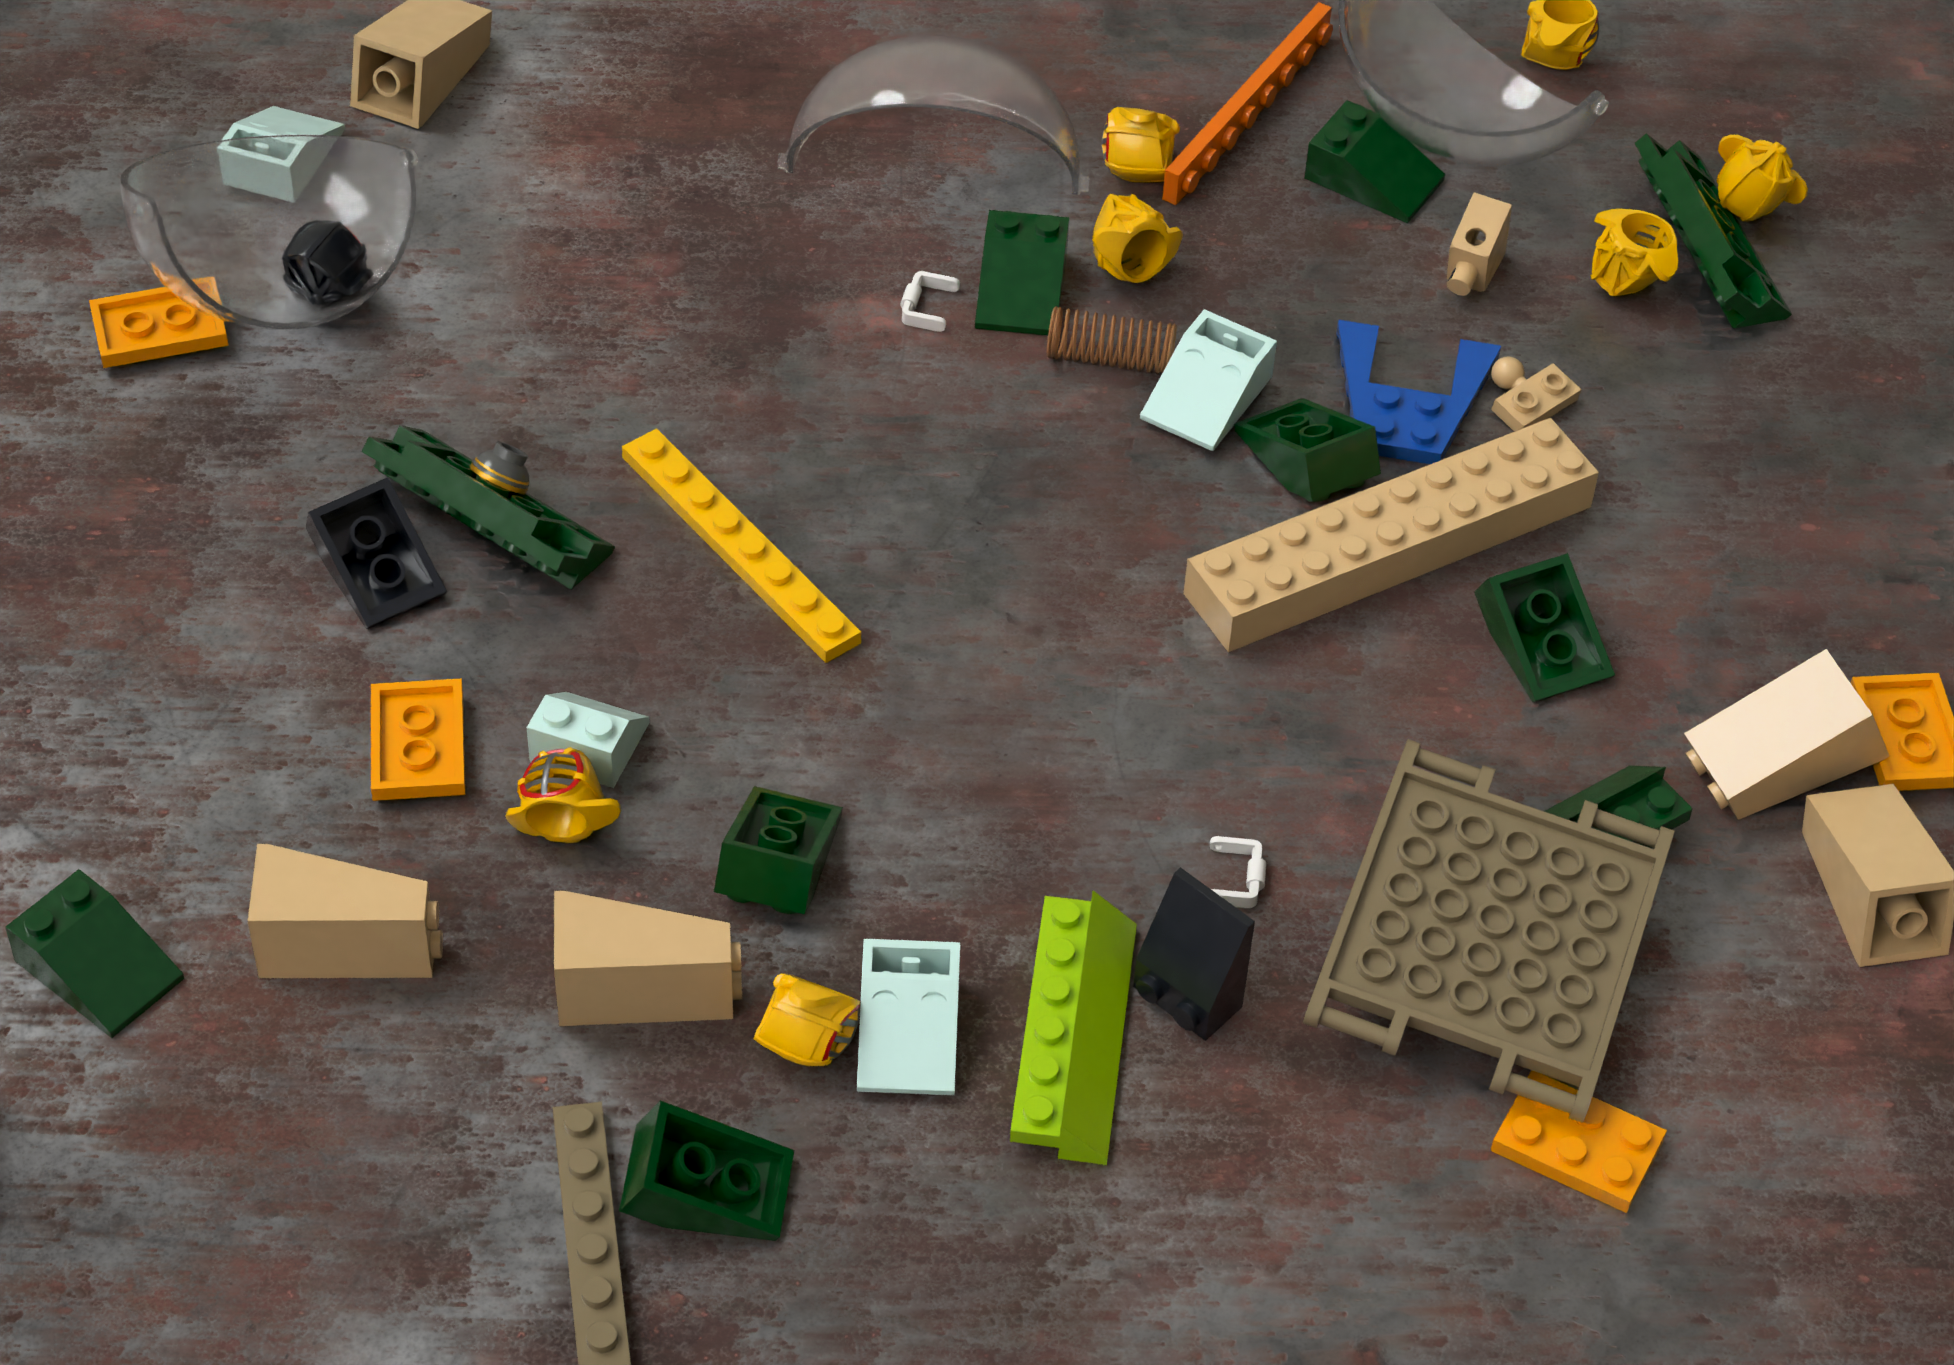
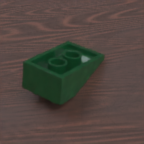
M1346 100L1309 142L1304 179L1408 224L1444 181L1445 173L1381 114Z
M989 210L975 329L1048 336L1053 308L1055 306L1059 308L1067 257L1069 217Z
M1301 398L1234 423L1235 432L1288 491L1304 497L1307 501L1319 502L1326 500L1333 492L1344 488L1362 486L1365 480L1381 474L1375 427L1307 399Z
M1568 553L1489 577L1474 591L1489 633L1533 703L1615 676Z
M754 786L722 842L714 892L727 895L729 899L735 902L748 903L752 901L772 906L774 910L784 914H805L815 895L843 807Z
M80 869L5 927L15 962L111 1038L116 1036L184 980L183 972L114 896Z
M660 1100L636 1125L619 1212L663 1228L776 1241L781 1233L795 1150Z

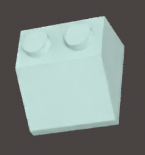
M569 692L547 694L526 727L530 763L542 750L547 752L571 747L580 750L588 757L600 784L614 788L650 723L649 717Z

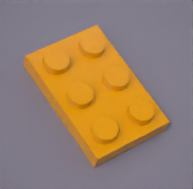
M213 278L89 300L103 368L229 346Z
M1939 673L1852 677L1850 683L1873 714L1889 753L1888 758L1873 764L1879 786L1894 784L1898 791L1954 788V716Z
M462 678L371 684V793L373 801L466 795Z
M1532 1070L1527 1077L1575 1095L1577 1093V1089ZM1517 1095L1493 1139L1491 1151L1627 1213L1664 1142L1667 1130L1594 1097L1591 1099L1585 1120L1581 1123L1569 1119L1570 1113Z

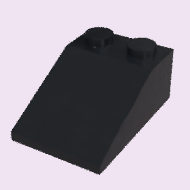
M388 477L308 512L306 530L325 567L366 629L447 593Z
M1180 867L1173 874L1136 958L1133 987L1137 989L1144 1000L1157 1004L1173 1016L1180 1027L1187 1031H1193L1206 1041L1243 1007L1255 921Z

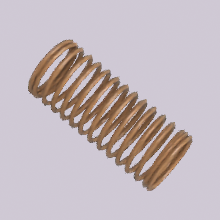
M1057 306L1053 308L1046 353L1048 358L1058 360L1063 351V359L1065 361L1070 358L1072 353V360L1077 362L1081 354V360L1084 364L1090 356L1092 365H1095L1099 358L1100 365L1104 366L1109 356V366L1111 368L1115 366L1118 358V367L1120 369L1125 366L1127 360L1129 370L1133 369L1136 362L1138 372L1143 369L1145 364L1147 373L1152 371L1155 362V372L1159 374L1160 372L1163 373L1174 353L1177 325L1169 323L1167 324L1159 363L1162 322L1160 321L1150 361L1153 321L1151 320L1149 321L1140 363L1144 320L1141 319L1131 361L1135 319L1131 318L1122 359L1126 319L1123 316L1113 357L1116 316L1113 315L1103 359L1107 314L1105 313L1094 357L1098 313L1095 312L1085 355L1086 330L1089 312L1086 311L1076 354V337L1080 314L1078 309L1075 311L1074 326L1067 352V334L1071 312L1069 308L1066 309L1064 329L1058 350L1063 309Z

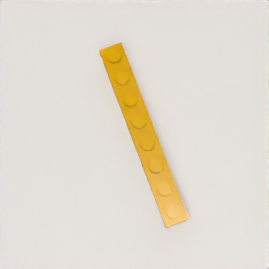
M657 428L622 446V458L825 663L861 644V631Z

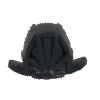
M315 220L304 224L295 233L281 258L286 272L283 275L284 283L291 291L304 295L312 305L336 302L346 295L354 294L369 281L374 273L371 269L367 268L366 246L363 243L361 244L358 238L339 220Z

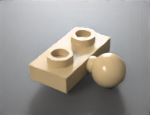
M1510 356L1502 357L1494 363L1491 376L1498 387L1511 390L1496 398L1491 410L1515 432L1546 420L1578 400L1582 389L1554 363L1526 379L1524 377V367L1518 359Z

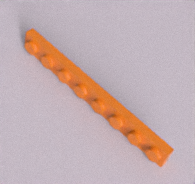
M1318 2L1165 169L1162 200L1177 205L1187 193L1191 194L1197 187L1199 179L1207 171L1211 172L1215 168L1219 157L1226 149L1231 150L1234 147L1238 136L1245 128L1250 129L1253 126L1257 115L1263 108H1269L1272 105L1276 94L1282 87H1288L1291 84L1295 73L1301 66L1309 64L1319 46L1327 44L1333 31V25L1330 24L1332 7Z

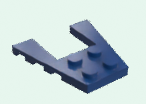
M1338 320L1336 335L1340 342V359L1345 372V389L1350 402V417L1375 427L1379 456L1426 464L1443 460L1459 431L1462 420L1470 412L1476 395L1484 387L1490 370L1499 359L1501 345L1460 339L1450 396L1369 383L1379 326Z

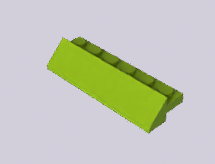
M1094 890L1092 891L1091 901L1053 896L1044 897L1010 1130V1142L1059 1148L1058 1159L1107 1165L1137 924Z

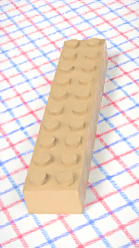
M1548 418L1188 558L1184 595L1225 649L1231 652L1591 508L1599 472L1552 418Z

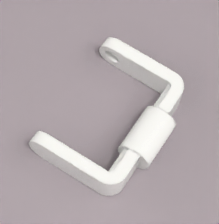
M919 271L915 273L912 283L906 286L900 303L902 322L908 326L942 332L947 324L944 318L913 312L916 309L922 292L921 286L956 292L959 290L960 281L950 276Z
M1212 837L1210 840L1211 850L1223 853L1252 855V859L1248 861L1246 886L1249 892L1211 890L1235 907H1255L1258 901V892L1265 887L1266 861L1261 859L1262 844L1253 839Z

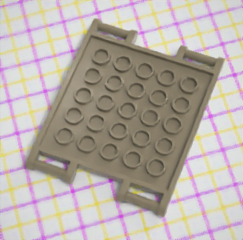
M1407 739L1309 1002L1303 1024L1317 1028L1318 1024L1382 1046V1052L1396 1056L1406 1026L1499 1058L1489 1090L1502 1095L1504 1090L1570 1113L1569 1119L1583 1123L1591 1103L1675 831L1663 826L1660 827V830L1616 816L1597 809L1598 804L1587 800L1584 801L1577 823L1489 793L1488 791L1496 769L1482 765L1480 769L1422 749L1420 748L1421 743ZM1413 765L1418 766V767H1421V768H1424V769H1427V770H1429V771H1432V772H1435V773H1438V774H1441V775H1444V776H1447V777H1450V778H1453V779H1456V780H1458V781H1461V782H1464V783L1473 785V786H1475V788L1472 787V786H1469V785H1466V784H1463V783H1460V782H1457V781H1454V780L1445 778V777H1443V776H1440V775H1437V774H1434V773H1431V772H1428V771L1419 769V768H1417V767H1414ZM1591 826H1592V827H1595V828H1598V829H1600V830H1603V831H1606V832H1609V833H1612V834H1615V835H1618V836L1627 838V839H1629V840H1632V841H1635V842H1638V843H1641V844H1644V845L1653 847V849L1648 848V847H1645V846L1640 845V844H1637V843H1634V842H1631V841H1628V840H1625V839H1622V838H1619V837H1616V836H1614V835H1611V834H1608V833H1605V832H1602V831L1593 829V828H1591ZM1327 998L1392 1020L1390 1028L1325 1006ZM1513 1064L1578 1087L1577 1093L1575 1095L1511 1072Z

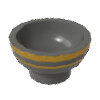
M497 441L493 450L480 453L471 463L470 469L485 480L515 493H527L529 473L524 464L528 455L520 449Z

